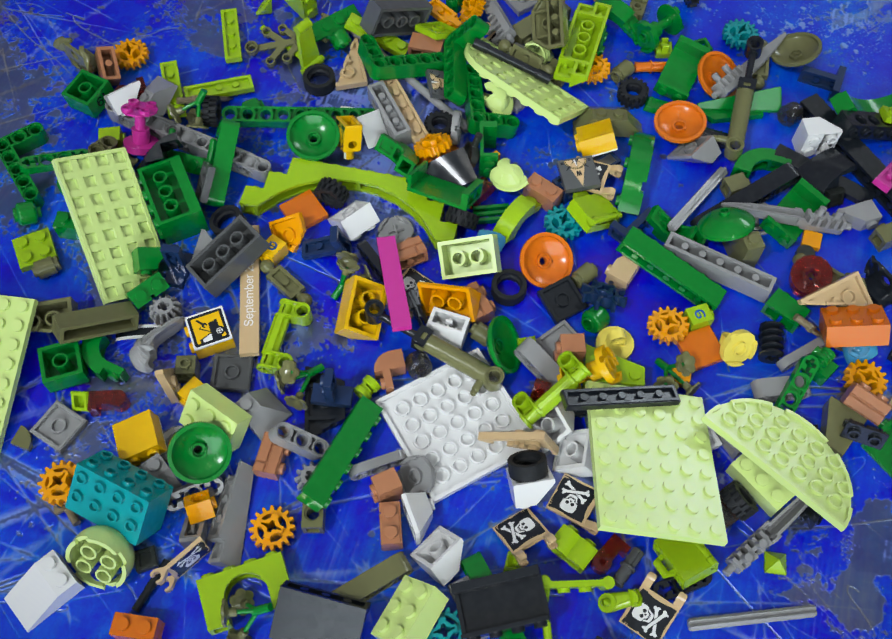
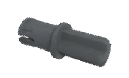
M634 547L626 559L620 562V568L613 576L615 586L623 588L629 576L636 572L635 568L644 556V553L639 548Z

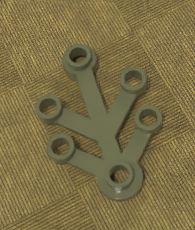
M280 24L278 26L280 35H287L291 38L285 40L274 33L270 27H264L262 29L264 38H271L275 42L257 44L255 41H248L245 44V50L248 55L256 56L260 51L275 49L265 60L267 66L273 68L276 66V59L284 49L292 46L287 53L282 55L283 63L289 65L293 61V55L298 50L296 34L286 24Z

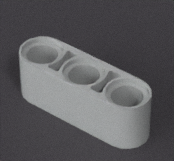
M527 337L514 350V354L537 379H541L542 384L544 380L551 382L549 386H545L549 390L558 382L557 375L560 374L559 365L534 339Z
M790 376L761 378L752 381L750 386L754 399L776 402ZM801 376L795 378L796 386L801 387L804 384V379ZM810 386L808 387L802 399H806L812 395ZM791 393L785 396V401L794 400V396Z
M281 422L275 425L268 433L272 443L312 461L322 458L329 447L326 440L288 422ZM278 429L282 430L283 437L279 435ZM297 437L302 442L301 446L297 443ZM315 446L319 448V454L315 451Z

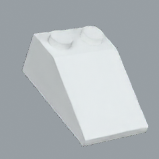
M53 549L34 563L4 598L28 633L85 588L74 575L75 573L64 558Z

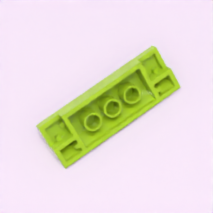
M595 2L594 6L578 3L568 30L569 41L565 47H562L553 79L567 82L569 87L588 80L612 5Z

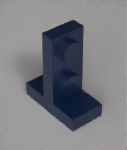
M804 65L797 81L830 91L827 99L830 102L829 99L840 92L847 67L840 66L835 75Z
M649 206L627 228L614 220L610 224L608 235L620 243L632 226L640 230L645 226L648 228L650 224L645 219L652 208Z
M337 225L330 227V236L302 241V258L304 260L335 255L336 252L341 251L352 253V243Z
M162 243L160 251L169 269L165 281L170 287L183 289L190 273L185 266L192 260L193 254L183 252L178 245Z
M325 368V374L320 377V384H313L311 405L351 408L354 388L337 385L334 368Z

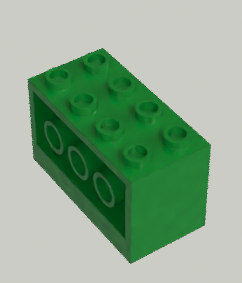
M179 155L137 169L139 177H136L161 240L165 239L166 243L170 245L200 234L201 229L209 231L202 209Z

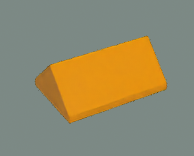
M428 282L417 283L420 301L424 304L422 307L427 316H430L433 307L470 317L471 322L476 321L481 298L480 292L465 286Z

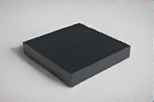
M569 275L536 293L555 325L589 307L586 302L583 303L581 301L582 295Z

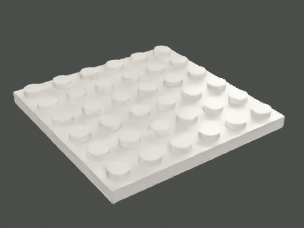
M479 348L468 353L489 365ZM447 364L375 400V404L383 408L381 415L399 446L404 450L406 457L419 455L426 457L432 463L436 479L434 487L428 495L432 498L434 504L507 465V459L510 455L527 450L508 447L507 441H494V444L479 441V432H515V430L533 432L519 417L518 412L512 405V399L503 385L496 392H490L482 386L479 392L472 396L470 391L476 380ZM494 376L489 377L491 381H498Z

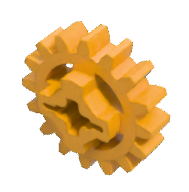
M463 0L462 10L459 12L461 14L459 17L461 22H466L473 15L481 17L486 1Z
M126 38V42L120 41V45L115 44V53L120 69L125 67L126 71H128L129 68L135 70L137 66L142 68L141 64H146V60L149 59L148 47L140 39L136 41L133 38L132 41H129Z
M596 53L588 80L586 81L588 85L591 82L596 85L597 81L603 83V78L608 79V75H610V62H608V58L603 59V55L597 56Z
M440 132L425 135V138H421L413 147L416 156L426 159L428 157L436 158L441 156V153H445L446 149H450V146L453 144L449 134H442Z
M667 306L666 310H663L659 307L658 312L653 310L652 316H648L646 326L648 335H653V341L659 339V344H662L664 341L667 346L670 345V342L677 345L678 340L683 342L684 337L688 335L690 323H687L688 317H683V311L677 313V308L670 310L669 306Z
M857 359L855 364L851 362L843 371L845 375L842 377V380L846 381L843 386L848 388L853 381L858 384L862 381L872 388L870 392L874 395L878 393L883 394L887 389L885 385L888 383V380L884 379L887 374L881 373L882 367L876 368L874 361L868 364L867 359L862 363Z
M60 460L59 465L52 462V468L45 467L46 474L39 475L43 480L37 482V485L42 487L38 490V493L43 495L42 499L52 506L56 504L62 507L64 502L66 503L76 468L73 462Z
M271 505L269 511L263 507V513L259 514L256 512L257 519L250 521L254 526L249 528V532L253 534L250 538L252 541H256L255 546L257 548L262 546L263 552H266L268 548L271 551H275L277 547L282 551V545L286 544L289 546L288 539L295 538V535L291 532L296 530V526L292 524L295 520L293 517H289L290 513L288 510L283 512L281 506L275 510L274 506ZM282 519L286 522V528L281 526ZM259 530L264 532L263 539L259 536Z

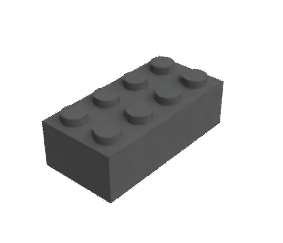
M369 0L360 26L367 34L373 37L412 35V32L419 33L415 31V24L427 22L433 6L427 0Z
M239 215L185 267L204 289L217 298L271 245Z

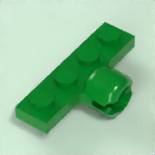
M352 4L313 23L312 30L316 43L327 38L336 50H341L348 46L352 39L344 28L345 23L352 12L362 17L355 5Z

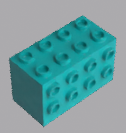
M102 450L76 464L65 508L96 525H105L116 529L129 543L137 546L161 529L174 486L166 483L163 479H158L149 474L146 470L132 465L129 461L113 455L112 452Z

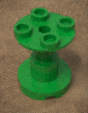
M663 4L657 11L658 22L652 21L649 23L645 20H639L633 25L634 27L631 28V38L635 45L639 44L642 52L651 53L658 48L659 37L662 35L663 30L668 34L677 35L684 29L680 10L677 6L672 7L671 5Z

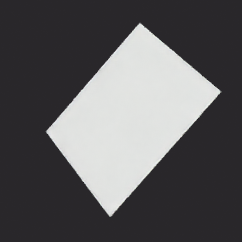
M379 109L357 117L358 121L362 124V133L368 149L375 147L381 134H387Z

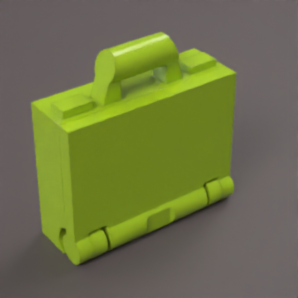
M587 191L573 193V199L566 208L586 234L608 229L614 220L619 222V219L622 218V213L608 199L599 194L589 195Z
M657 538L653 542V550L658 556L653 562L654 567L662 578L674 577L683 590L718 570L719 562L704 544Z

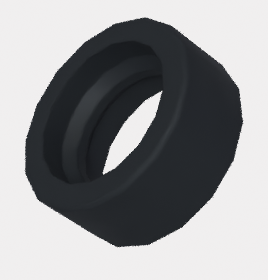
M314 64L305 69L303 82L306 91L314 96L330 94L336 84L333 69L325 64ZM316 76H326L329 78L323 84L316 85L310 82Z
M225 205L218 208L211 215L209 226L217 236L224 230L220 229V226L226 219L239 215L245 220L246 218L235 205Z
M504 269L502 272L494 275L491 283V294L497 303L503 306H514L524 300L527 291V281L524 275L514 269ZM504 280H512L520 286V290L517 294L505 295L498 290V284Z
M519 451L510 455L507 459L509 477L515 481L534 482L544 478L548 473L546 455L540 451Z

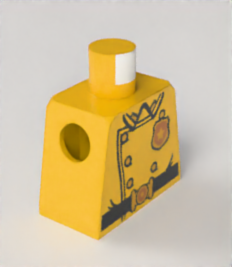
M353 115L336 116V123L340 131L338 146L344 152V159L352 160L354 159V152L361 150L362 124Z

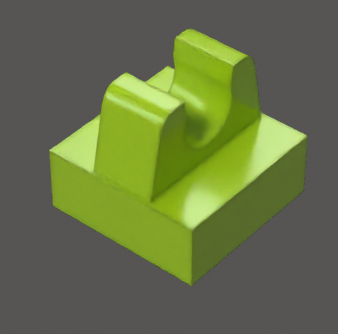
M661 38L658 48L654 50L655 58H669L672 52V41H668L669 38Z

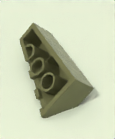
M72 297L38 302L31 332L53 333L52 315L78 310V303Z

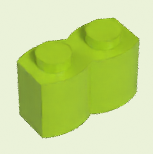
M563 524L554 535L558 547L551 551L581 574L598 552L595 548L596 544L588 538H582L574 526Z

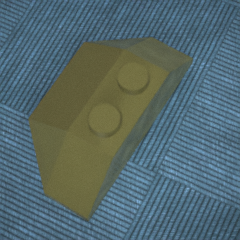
M538 0L531 11L532 41L547 50L565 47L569 41L568 15L565 0Z
M590 106L573 121V135L577 134L576 127L607 118L611 120L615 137H630V135H634V131L643 133L641 123L624 107Z

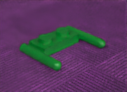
M170 128L168 135L176 132V129ZM215 138L210 139L207 158L176 150L167 151L168 158L179 155L186 172L200 175L204 161L213 163L217 140Z

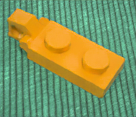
M431 0L429 2L433 6L430 15L436 20L455 28L462 25L458 14L440 0Z

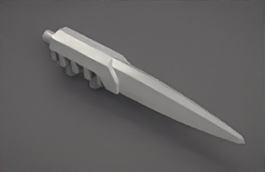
M485 0L486 4L483 7L486 14L489 15L487 19L491 24L487 33L490 35L496 31L495 33L497 34L491 41L495 45L503 39L509 40L511 44L514 43L516 32L497 0Z
M786 32L763 47L761 56L755 60L753 74L779 47L787 35ZM748 60L741 66H736L733 70L725 64L721 68L726 74L723 78L717 72L711 76L716 82L711 87L713 90L712 98H725L737 88L739 77H745Z
M740 202L721 203L722 207L741 208L757 218L765 219L769 215L778 223L798 226L803 230L840 235L843 230L850 231L852 228V224L847 223L843 215L845 211L841 208L831 216L825 206H820L818 210L812 213V210L809 208L804 212L802 208L797 207L788 208Z
M797 497L770 522L769 520L764 522L726 558L727 566L722 570L723 574L729 577L733 572L740 574L744 569L748 568L753 561L759 558L760 554L766 551V548L776 543L782 537L781 533L799 517L808 505Z

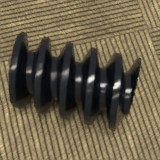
M765 321L760 324L758 341L759 361L767 364H776L779 358L784 356L782 351L784 345L782 343L784 342L783 329L785 326L783 323Z

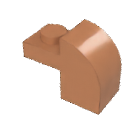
M402 348L381 354L375 362V380L380 379L381 389L386 390V395L394 391L392 377L406 374Z

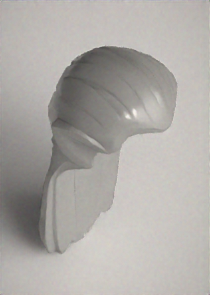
M184 316L172 318L162 326L154 328L146 335H143L142 338L137 339L129 351V358L138 371L150 373L154 370L153 362L157 359V348L185 326Z

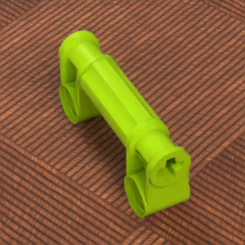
M287 298L280 299L278 312L274 315L261 351L260 363L256 365L258 371L265 374H275V371H279L282 367L284 360H293L290 354L282 353L280 350L290 323L301 326H308L312 323L313 315L307 303Z
M564 351L558 356L557 364L563 370L565 376L537 401H534L524 391L518 392L513 397L512 405L518 412L521 420L530 429L533 428L534 423L541 417H545L562 401L560 397L561 390L576 389L579 387V383L587 376L593 375L572 352Z

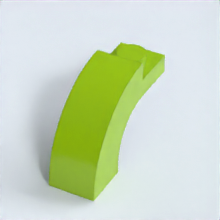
M521 194L507 207L493 231L505 236L506 243L515 238L525 220L540 210L541 204L535 198Z

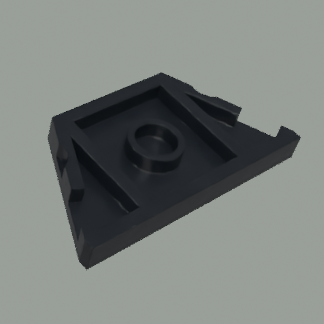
M305 366V371L311 369V367ZM323 372L312 376L305 389V402L308 409L305 410L304 430L316 436L346 420V408L311 405L313 384H320V377L325 374ZM336 378L337 385L345 386V381Z

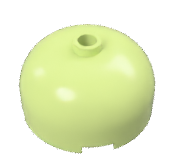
M95 525L82 530L68 545L65 552L66 562L71 563L77 571L74 575L87 585L105 590L106 585L116 586V588L121 586L131 573L135 563L133 545L119 531L105 525ZM99 561L101 565L95 572V576L99 581H96L90 575V572ZM120 567H121V568H122L121 574H120L118 577H116L115 579L112 580V578L115 576V574L118 572V570H119Z

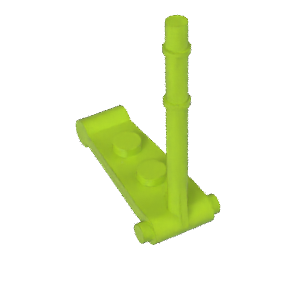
M307 17L293 27L298 47L294 56L300 60V73L302 75L309 66L323 64L325 60L322 54L319 55L312 30L313 24ZM262 25L260 30L262 31V29L266 26ZM288 46L285 49L289 51L292 46Z
M542 575L548 602L550 590H557L558 594L571 593L570 589H578L579 593L592 592V588L606 591L615 586V580L611 576H605L598 580L551 581L549 576ZM547 622L548 626L543 628L544 639H553L551 622Z

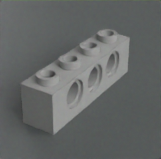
M384 81L368 85V100L373 109H379L388 136L406 145L412 143L411 129Z

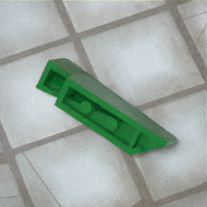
M780 86L754 92L749 120L762 119L763 112H781L782 89ZM735 96L697 103V106L704 111L708 118L707 121L712 124L730 122Z

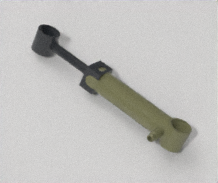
M751 36L746 42L744 55L748 62L745 77L740 76L737 84L728 135H714L717 142L726 143L724 156L731 161L737 160L742 155L757 83V79L752 78L755 60L761 56L764 46V40L760 36Z
M377 299L369 300L365 304V320L372 325L380 324L383 321L391 326L390 316L385 314L383 303ZM376 310L378 313L372 314L370 311ZM421 324L417 331L413 329L401 331L412 337L411 348L422 354L426 352L476 380L470 395L475 396L482 386L490 392H496L501 388L505 375L500 367L490 366L436 336L433 334L434 330ZM494 376L498 381H491L489 377Z

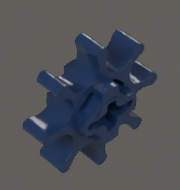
M593 279L591 285L582 283L580 293L583 296L581 301L583 303L591 302L594 305V310H598L602 306L614 313L617 305L622 308L626 307L628 299L624 297L626 289H616L613 281L605 284L604 282H598L597 279Z

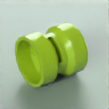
M366 375L362 379V383L354 388V393L359 398L364 395L371 399L372 394L377 393L381 386L373 377Z

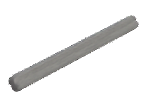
M719 167L667 224L669 231L675 232L728 174L726 167Z
M810 604L696 617L687 620V627L689 631L812 618L817 616V610L815 605Z

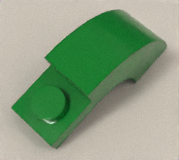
M596 0L595 2L612 5L608 19L615 22L631 38V28L638 22L637 18L633 15L635 11L621 0Z
M385 133L381 134L374 149L396 164L394 170L406 178L408 173L412 172L418 165L419 157L403 142H398Z
M752 149L737 159L730 176L743 172L745 177L749 178L750 174L754 171L767 170L772 172L788 162L791 163L792 160L775 155L776 149Z
M655 205L645 220L654 228L652 234L663 243H666L671 233L667 227L671 218L659 205ZM681 225L675 231V233L702 245L707 240L699 235L697 225Z
M106 336L82 340L81 351L83 359L97 378L103 382L107 378L118 382V380L124 383L127 382L130 376L126 370L105 360V351L110 344Z

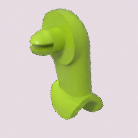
M628 589L625 592L601 594L598 599V606L602 612L612 613L628 607H640L643 600L638 589Z

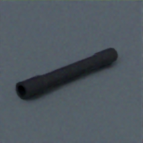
M477 37L472 45L473 48L489 54L546 84H549L553 76L491 46Z

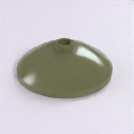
M790 33L786 35L770 57L773 62L784 67L803 66L812 62L820 55L822 41L812 33Z

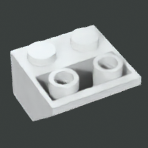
M821 117L802 118L791 141L796 152L809 157L829 148H834L843 131Z
M433 307L426 327L434 330L433 334L462 350L470 329V317Z

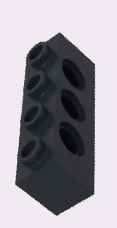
M841 110L831 122L842 129L841 138L892 141V124L883 122L879 112Z

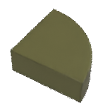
M21 425L10 443L13 446L31 452L33 447L32 436Z

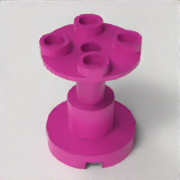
M132 98L128 100V103L121 106V112L127 116L134 117L135 126L131 128L132 135L123 139V147L127 149L129 154L144 156L159 141L158 138L150 135V128L146 126L145 118L153 116L158 112L157 103L154 101L142 102Z

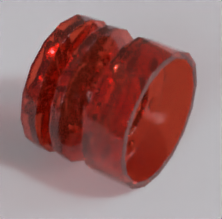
M803 256L792 266L788 279L789 288L794 295L803 298L831 283L833 278L832 267L828 261L820 256ZM809 272H812V275L814 276L813 280L809 279V276H807Z

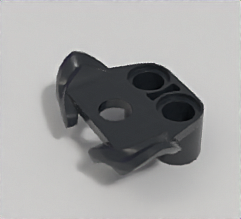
M872 255L864 269V273H866L864 280L873 304L882 305L885 308L892 304V274ZM884 277L888 278L890 285L884 281Z

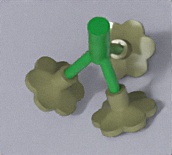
M201 88L196 100L184 107L180 106L175 109L172 104H168L169 113L177 124L182 123L180 115L185 113V110L196 105V109H190L187 117H185L189 124L186 127L209 129V127L203 125L201 104L208 91Z
M348 251L336 252L338 259L336 264L342 270L340 283L330 296L336 301L343 292L346 277L350 273L353 274L355 271L360 270V266L357 265L359 258L355 253H349ZM364 264V274L359 276L373 281L366 264Z
M688 351L677 355L675 364H667L661 358L655 360V364L664 371V376L657 377L653 385L674 384L677 390L679 382L686 391L685 395L693 396L702 384L700 382L691 385L687 381H683L672 371V368H676L685 377L695 372V358L690 356Z
M294 360L283 361L280 370L275 371L274 374L277 387L282 395L286 391L285 385L294 384L295 380L306 377L300 391L295 396L284 397L287 405L299 411L308 409L306 402L302 400L304 397L303 393L310 378L325 370L322 363L305 371L296 368Z
M243 588L237 589L235 594L229 598L230 608L227 605L226 598H223L221 605V624L223 628L227 627L229 617H237L238 614L241 616L246 614L252 615L245 627L237 630L231 628L226 639H252L248 635L249 628L258 615L273 611V604L269 602L254 606L253 592Z

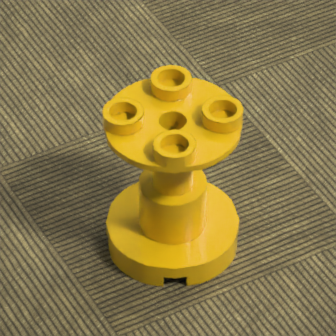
M603 344L595 348V360L585 365L593 375L587 376L579 383V387L576 389H582L581 383L590 379L596 382L604 378L610 385L622 381V371L618 372L616 368L619 362L609 347H605ZM559 367V372H560V374L557 375V380H558V381H559L563 376H565V373L563 372V370H562L560 367Z

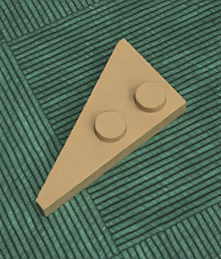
M354 38L350 45V52L345 58L339 80L335 84L336 91L368 86L364 64L358 54V38Z
M859 271L852 272L797 300L799 305L868 306L873 304Z
M175 367L154 371L155 377L171 403H179L180 398L177 392L182 387L174 374Z
M537 429L534 432H526L524 430H515V432H479L478 440L494 444V441H507L508 447L536 451L540 450V448H546L552 452V455H558L559 452L557 444L543 430Z

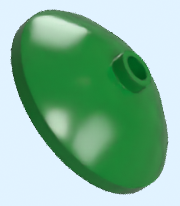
M309 110L296 115L290 121L286 131V138L289 148L296 156L308 161H318L329 157L336 150L340 141V131L337 123L330 115L317 110Z
M721 207L710 211L697 223V231L700 236L717 242L740 239L751 233L755 228L754 216L744 209L735 207Z
M500 315L494 317L488 326L486 337L487 351L495 366L500 367L505 374H512L518 370L521 363L514 354V350L518 347L517 339L519 336L510 319Z
M204 421L193 422L180 428L171 438L167 448V461L170 469L179 479L191 484H203L218 478L228 467L232 456L231 442L224 430L213 423ZM201 446V450L197 452L194 451V448Z

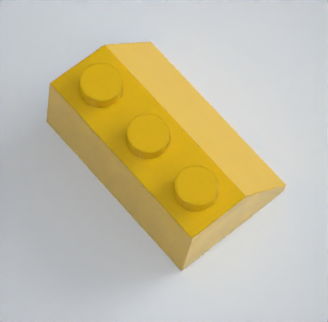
M358 275L345 280L334 333L349 339L377 341L382 322L372 325L365 320V304L371 299H377L383 303L385 308L386 293L384 285ZM372 310L370 313L377 314L378 311Z

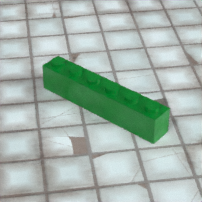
M634 226L626 233L616 248L622 255L696 306L707 303L709 309L714 311L727 292L721 285L710 280L704 273L697 271L688 262L683 261L672 251L667 250L656 240L651 239L642 230Z
M364 395L356 402L296 499L316 512L323 507L325 509L328 507L333 499L330 495L333 490L337 491L343 483L341 480L342 475H347L353 464L350 462L353 457L357 458L363 448L360 446L363 441L366 443L372 435L370 429L372 426L376 427L382 417L379 415L383 408Z

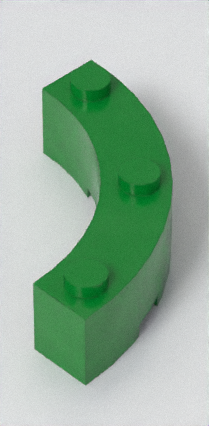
M847 91L835 94L829 99L837 115L841 110L879 112L878 110L883 105L892 107V94L881 98L863 100L853 98Z
M634 131V135H630L628 145L631 146L629 157L625 158L623 166L626 168L621 195H617L615 205L618 206L617 210L620 212L639 216L644 191L641 188L643 182H647L655 135Z

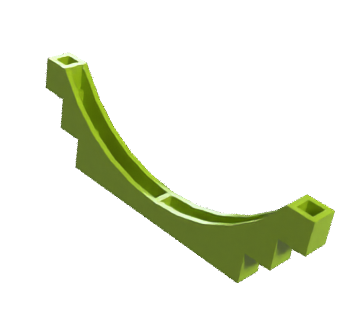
M292 157L287 174L269 171L264 187L246 185L239 202L242 213L260 216L279 203L296 197L309 189L315 192L314 190L322 178L331 177L332 180L336 179L338 183L340 181L341 185H345L346 189L350 191H359L378 196L397 205L412 216L424 229L437 250V242L456 240L458 224L442 222L444 203L436 200L430 201V198L407 191L405 177L394 176L388 173H377L372 170H361L355 167L350 168L338 164H328L321 161H308Z

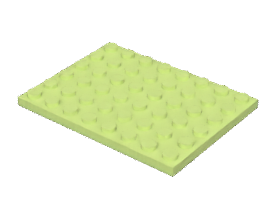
M588 380L585 384V388L628 387ZM678 394L681 400L679 405L587 410L598 531L725 546L728 543L708 427L701 421L705 415L702 397Z

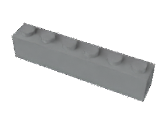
M671 231L664 244V248L672 251L683 261L688 262L697 271L704 273L709 279L762 303H765L777 280V277Z

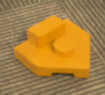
M302 212L268 222L271 234L286 242L288 250L296 253L307 230Z

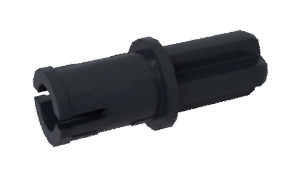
M413 288L407 289L406 296L410 306L409 311L413 312L418 326H421L423 321L426 324L428 317L422 307L424 304L420 303Z

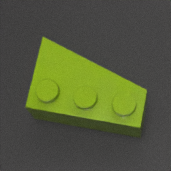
M586 344L584 365L595 360V347ZM616 356L619 362L616 368L618 372L622 371V381L615 385L628 387L645 386V367ZM602 378V379L596 381V382L608 383L604 378ZM587 381L582 383V389H585Z

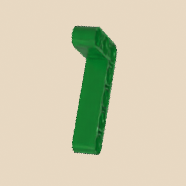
M476 15L470 17L448 35L444 41V98L457 106L463 105L467 98L465 47L467 43L473 45L476 37L479 39L483 38L490 27L488 23Z
M363 34L360 37L358 54L373 80L426 76L425 72L427 69L444 71L443 52L384 56L372 35Z
M467 64V98L464 102L467 130L475 135L476 132H479L480 121H497V137L514 138L520 124L519 119L513 115L486 112L481 76L470 64Z
M222 118L218 124L215 137L217 143L212 163L216 170L208 201L205 205L218 208L224 206L240 128L239 122Z
M34 122L0 138V158L25 202L33 201L36 206L42 208L45 201L29 174H23L19 169V156L46 144L49 140L43 125L39 122Z

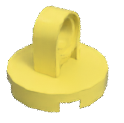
M609 326L602 329L595 341V348L604 344L605 347H609L613 351L615 356L625 360L629 358L634 349V339L631 334L618 326Z
M740 329L732 333L722 332L719 339L721 344L720 357L727 365L732 367L744 365L742 362L747 358L751 360L757 351L758 342L755 340V336L748 330Z

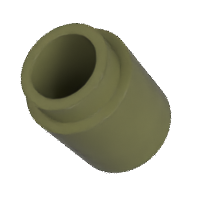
M629 60L620 62L610 73L612 81L621 83V81L630 77L635 72L634 64Z
M48 256L33 262L34 266L31 267L36 278L40 277L41 280L62 270L56 256Z
M585 262L572 273L571 279L576 287L580 289L582 283L589 284L598 277V269L593 263Z
M481 321L478 324L474 322L468 331L471 333L470 338L486 347L488 326Z

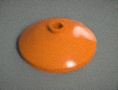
M720 51L706 53L698 63V79L701 87L709 96L713 93L711 87L716 84L711 76L717 72L723 78L726 74L721 68L725 64L731 70L736 67L732 59ZM736 89L727 97L734 96L736 94Z
M683 100L671 101L662 105L654 116L656 132L663 139L672 143L683 144L697 140L705 132L707 125L704 111L696 104Z
M550 232L538 233L524 243L519 256L520 269L524 277L532 285L545 288L571 274L573 268L572 250L561 236ZM541 258L544 259L543 265L540 263Z

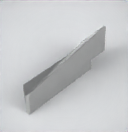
M242 461L238 463L236 474L234 476L228 475L225 479L224 488L218 500V508L215 510L216 517L212 520L207 537L208 541L215 542L207 562L210 565L221 567L235 565L236 567L241 564L254 475L252 471L253 466Z

